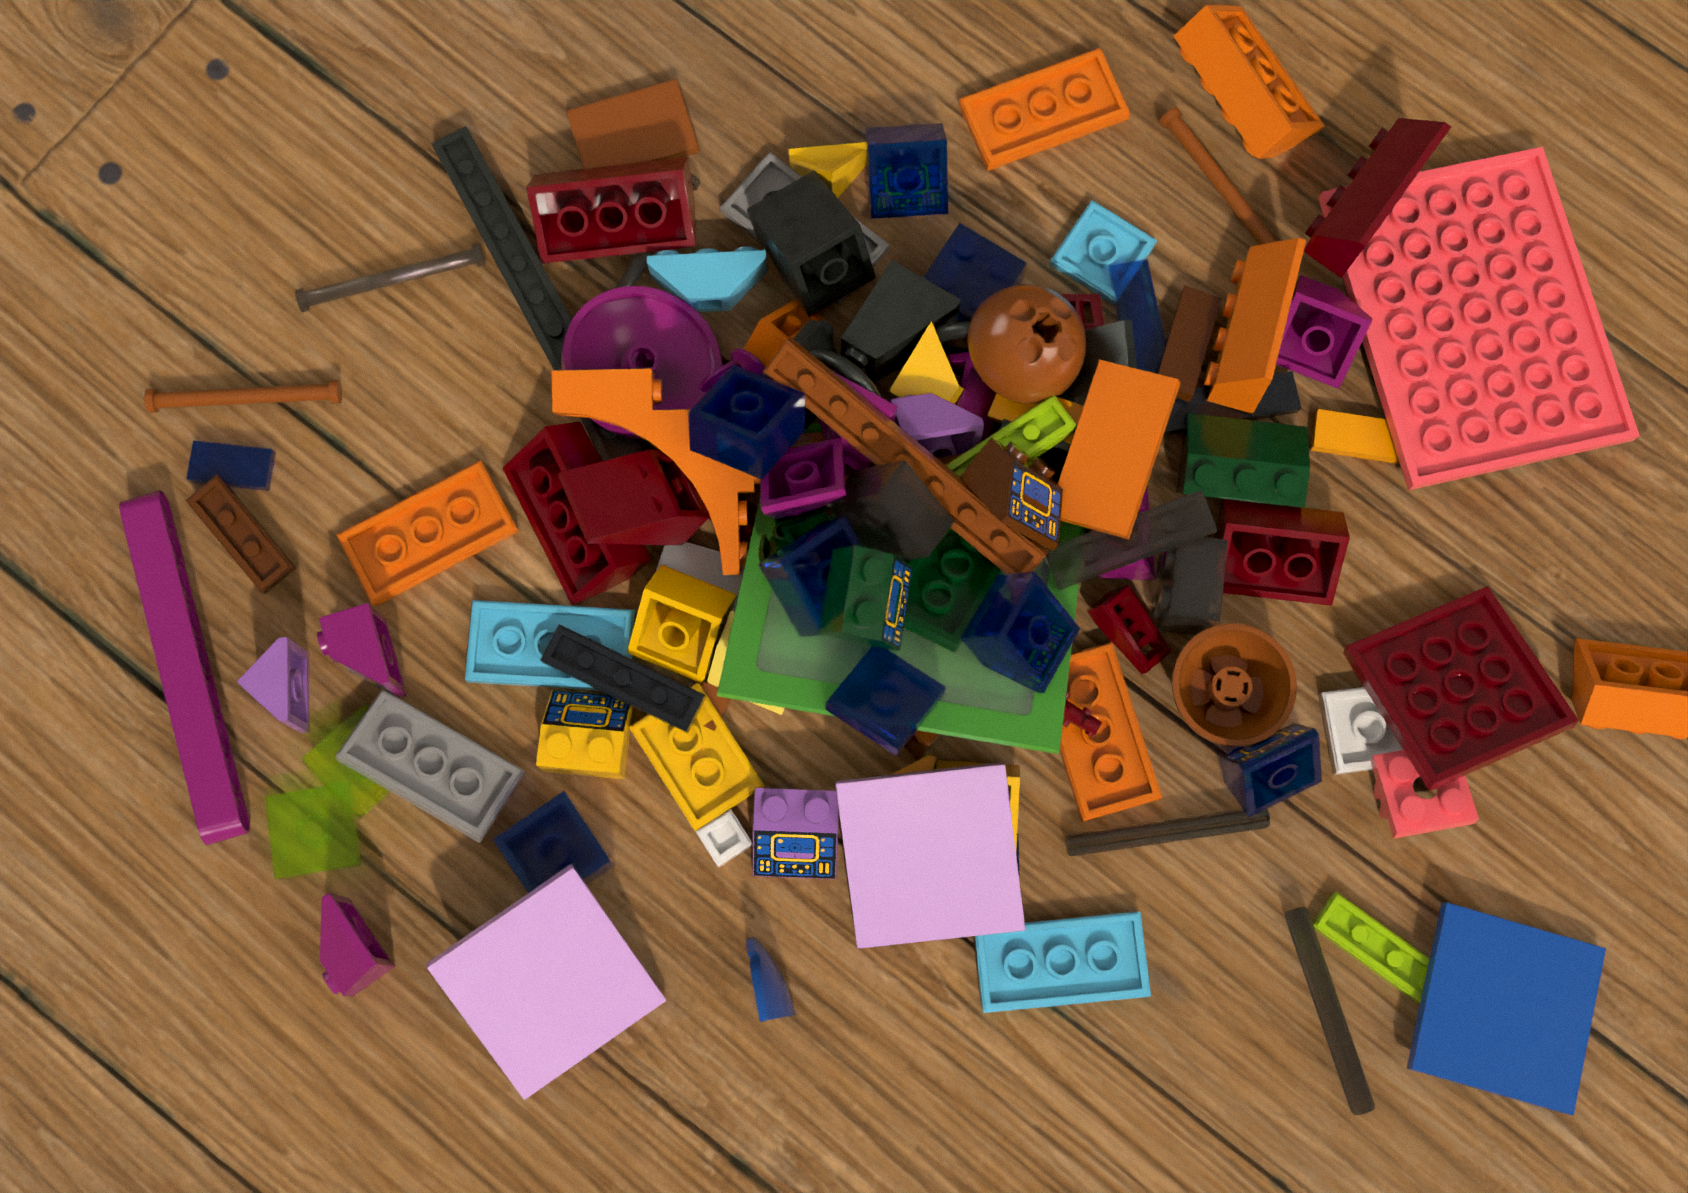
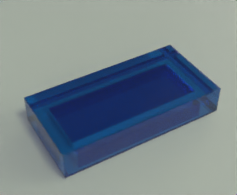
M193 441L186 479L190 483L206 484L217 474L230 487L269 491L276 452L273 449Z

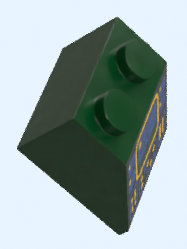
M854 545L834 549L819 635L900 651L913 567L894 554Z

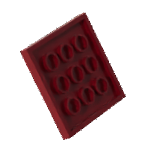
M1488 586L1349 644L1343 652L1429 791L1572 729L1579 721Z

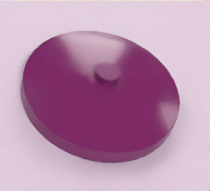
M643 286L615 288L603 292L588 301L572 319L561 351L562 370L652 369L655 373V379H662L663 402L662 404H655V410L701 409L714 393H703L699 388L700 383L710 373L722 366L717 340L703 317L680 298L662 290ZM591 419L601 427L618 435L644 439L622 427Z

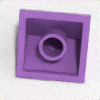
M281 637L267 649L237 683L280 722L300 733H310L309 652L288 637Z

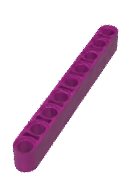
M162 490L121 501L119 503L120 515L198 832L202 841L207 846L250 832L249 817L170 504Z

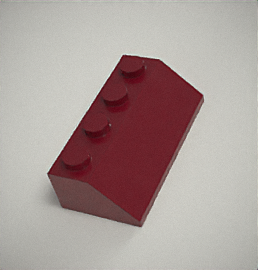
M1398 118L1389 131L1382 127L1368 146L1374 150L1370 158L1366 159L1361 155L1347 176L1353 179L1347 189L1339 185L1326 205L1332 209L1326 218L1318 214L1305 232V235L1311 239L1305 246L1304 253L1342 278L1452 126L1440 121Z
M688 157L535 174L526 187L541 264L696 247L695 201Z
M580 421L545 426L502 468L572 606L579 605L630 579L652 560L645 545L587 544L558 477L562 471L601 462Z

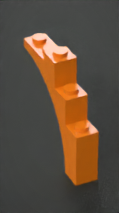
M652 369L551 371L552 412L557 416L591 418L622 427L651 442L677 464L693 483L709 511L719 541L723 575H741V566H745L748 555V542H740V525H747V500L739 501V493H755V484H761L760 459L754 458V450L705 451V444H713L712 419H705L703 409L655 410V404H662L663 388L662 379H655V373Z

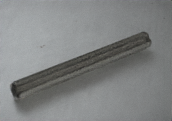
M1262 805L1075 832L1065 836V846L1069 856H1079L1265 829L1270 826V816L1267 807Z
M1306 907L1289 910L1285 913L1284 917L1350 1111L1353 1115L1369 1113L1375 1109V1103L1309 911Z

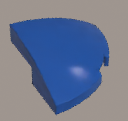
M755 937L747 938L746 948L748 957H750V972L760 1022L796 1015L787 984L775 961Z

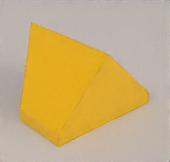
M866 142L789 149V167L802 177L815 171L837 198L867 166Z
M931 321L889 391L900 398L907 395L932 393L955 404L964 388L958 385Z

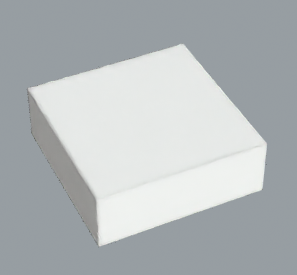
M731 809L696 831L718 868L753 846L752 841Z

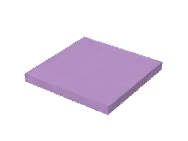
M1005 762L836 781L857 949L1025 931Z
M572 864L426 963L429 972L524 1100L666 1001L661 990Z

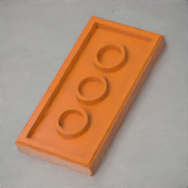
M1101 48L960 98L958 103L987 171L1128 120L1130 116V111Z
M1099 360L1058 485L1063 489L1061 521L1125 539L1130 538L1180 387L1179 379Z
M480 460L337 534V537L370 602L376 607L519 532Z
M1110 642L1071 653L1067 692L1070 693L1068 701L1081 709L1084 706L1092 710L1090 715L1103 722L1093 737L1087 735L1085 730L1072 723L1067 727L1062 726L1060 754L1081 821H1089L1162 799L1113 643Z

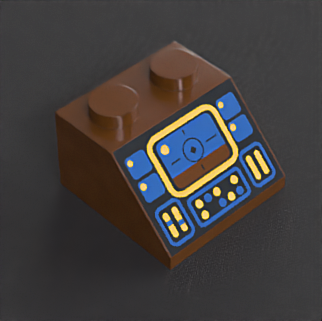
M990 438L960 478L1001 523L1054 551L1059 545L1063 489L1052 479L1055 471L1038 457H1035L1033 461L1028 460L1030 456L1015 443L1010 441L1005 446Z

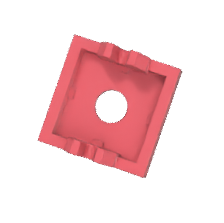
M1404 750L1377 754L1371 758L1370 761L1376 779L1374 798L1375 800L1380 799L1379 815L1383 819H1388L1393 839L1471 825L1479 820L1466 776L1437 787L1436 796L1424 799L1419 797L1414 791V780L1420 777Z

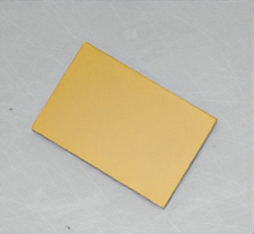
M699 683L690 688L704 694L706 699L688 734L650 715L645 716L629 727L695 832L754 795L755 788L765 787ZM713 720L717 727L713 731L704 727V725Z

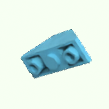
M740 247L735 252H719L715 249L706 248L700 249L694 254H679L676 251L665 250L658 252L656 255L647 256L650 277L665 291L685 301L697 312L730 311L767 273L766 250H758L754 247Z

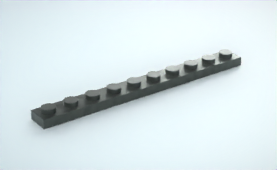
M465 126L431 144L554 371L562 370V345L572 319L469 130ZM579 417L602 461L643 451L637 439L618 435L601 427L590 418Z

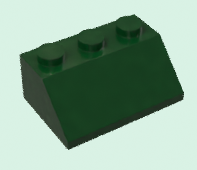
M1186 413L1176 493L1305 508L1310 473L1308 427Z

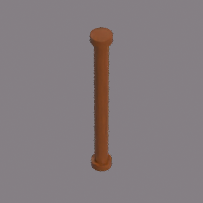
M1174 107L1165 113L1159 120V123L1164 129L1169 128L1259 245L1278 242L1181 119L1182 112L1179 108Z
M339 379L330 380L329 384L175 392H158L157 389H146L144 394L145 407L148 413L159 412L160 408L315 400H330L332 404L342 402V386Z

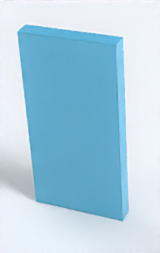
M473 600L465 681L468 683L597 690L543 664L540 659L559 624L632 659L633 655L628 654L627 650L636 620V611L631 609Z
M1141 911L1025 923V931L974 936L982 1013L1151 997Z

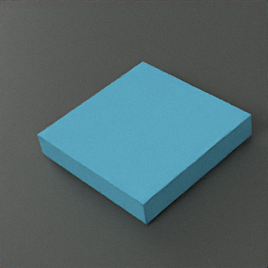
M1091 200L1050 260L1049 265L1093 293L1100 294L1101 298L1115 306L1158 240Z

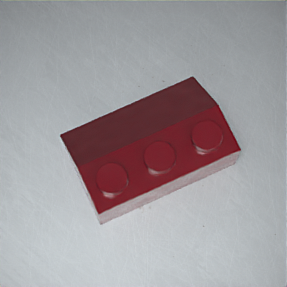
M1223 498L1215 531L1211 592L1332 606L1350 539L1344 512Z

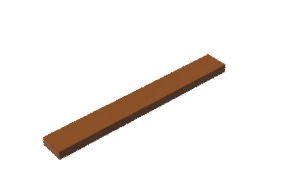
M792 337L786 339L763 372L1021 586L1049 551L1036 541L1001 523L957 474Z

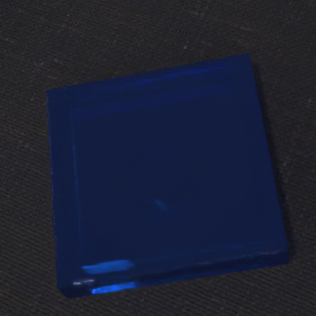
M872 646L826 701L825 710L897 756L945 695L946 687L888 649Z

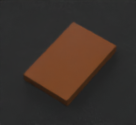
M677 79L566 111L584 169L682 158L700 153Z

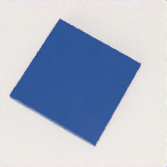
M1441 903L1406 1069L1574 1116L1606 948L1451 903Z

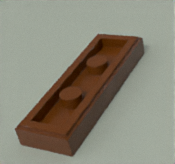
M1186 285L1181 291L1156 374L1179 379L1180 387L1176 398L1190 402L1195 392L1222 298Z
M216 474L185 500L261 593H268L297 568L221 476Z

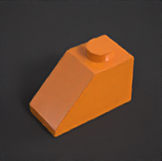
M795 299L760 319L743 350L753 354L767 367L786 339L794 338L810 319L820 322L824 318L817 313L809 317L798 300Z

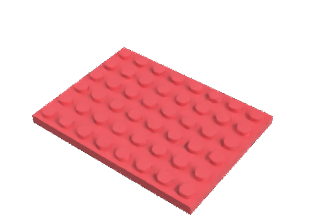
M1543 147L1419 172L1368 244L1343 275L1349 299L1372 317L1371 325L1362 342L1408 490L1626 443L1638 438L1640 435ZM1336 189L1323 191L1318 198L1324 218L1332 210L1326 204Z

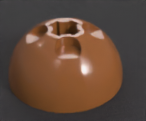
M1018 284L996 291L978 306L969 325L968 347L976 371L993 391L1014 402L1039 404L1050 396L1055 395V397H1058L1075 381L1083 366L1086 353V337L1078 313L1063 296L1043 286Z
M1229 623L1210 627L1194 636L1185 645L1174 666L1172 692L1181 717L1194 732L1213 743L1239 747L1261 742L1272 736L1284 725L1295 704L1297 680L1288 654L1274 638L1255 627ZM1217 680H1220V682H1221V683H1220V686H1219V689H1220L1219 691H1218V683H1219V682H1217ZM1225 697L1228 698V699H1235L1236 702H1234L1233 700H1232V701L1225 700Z

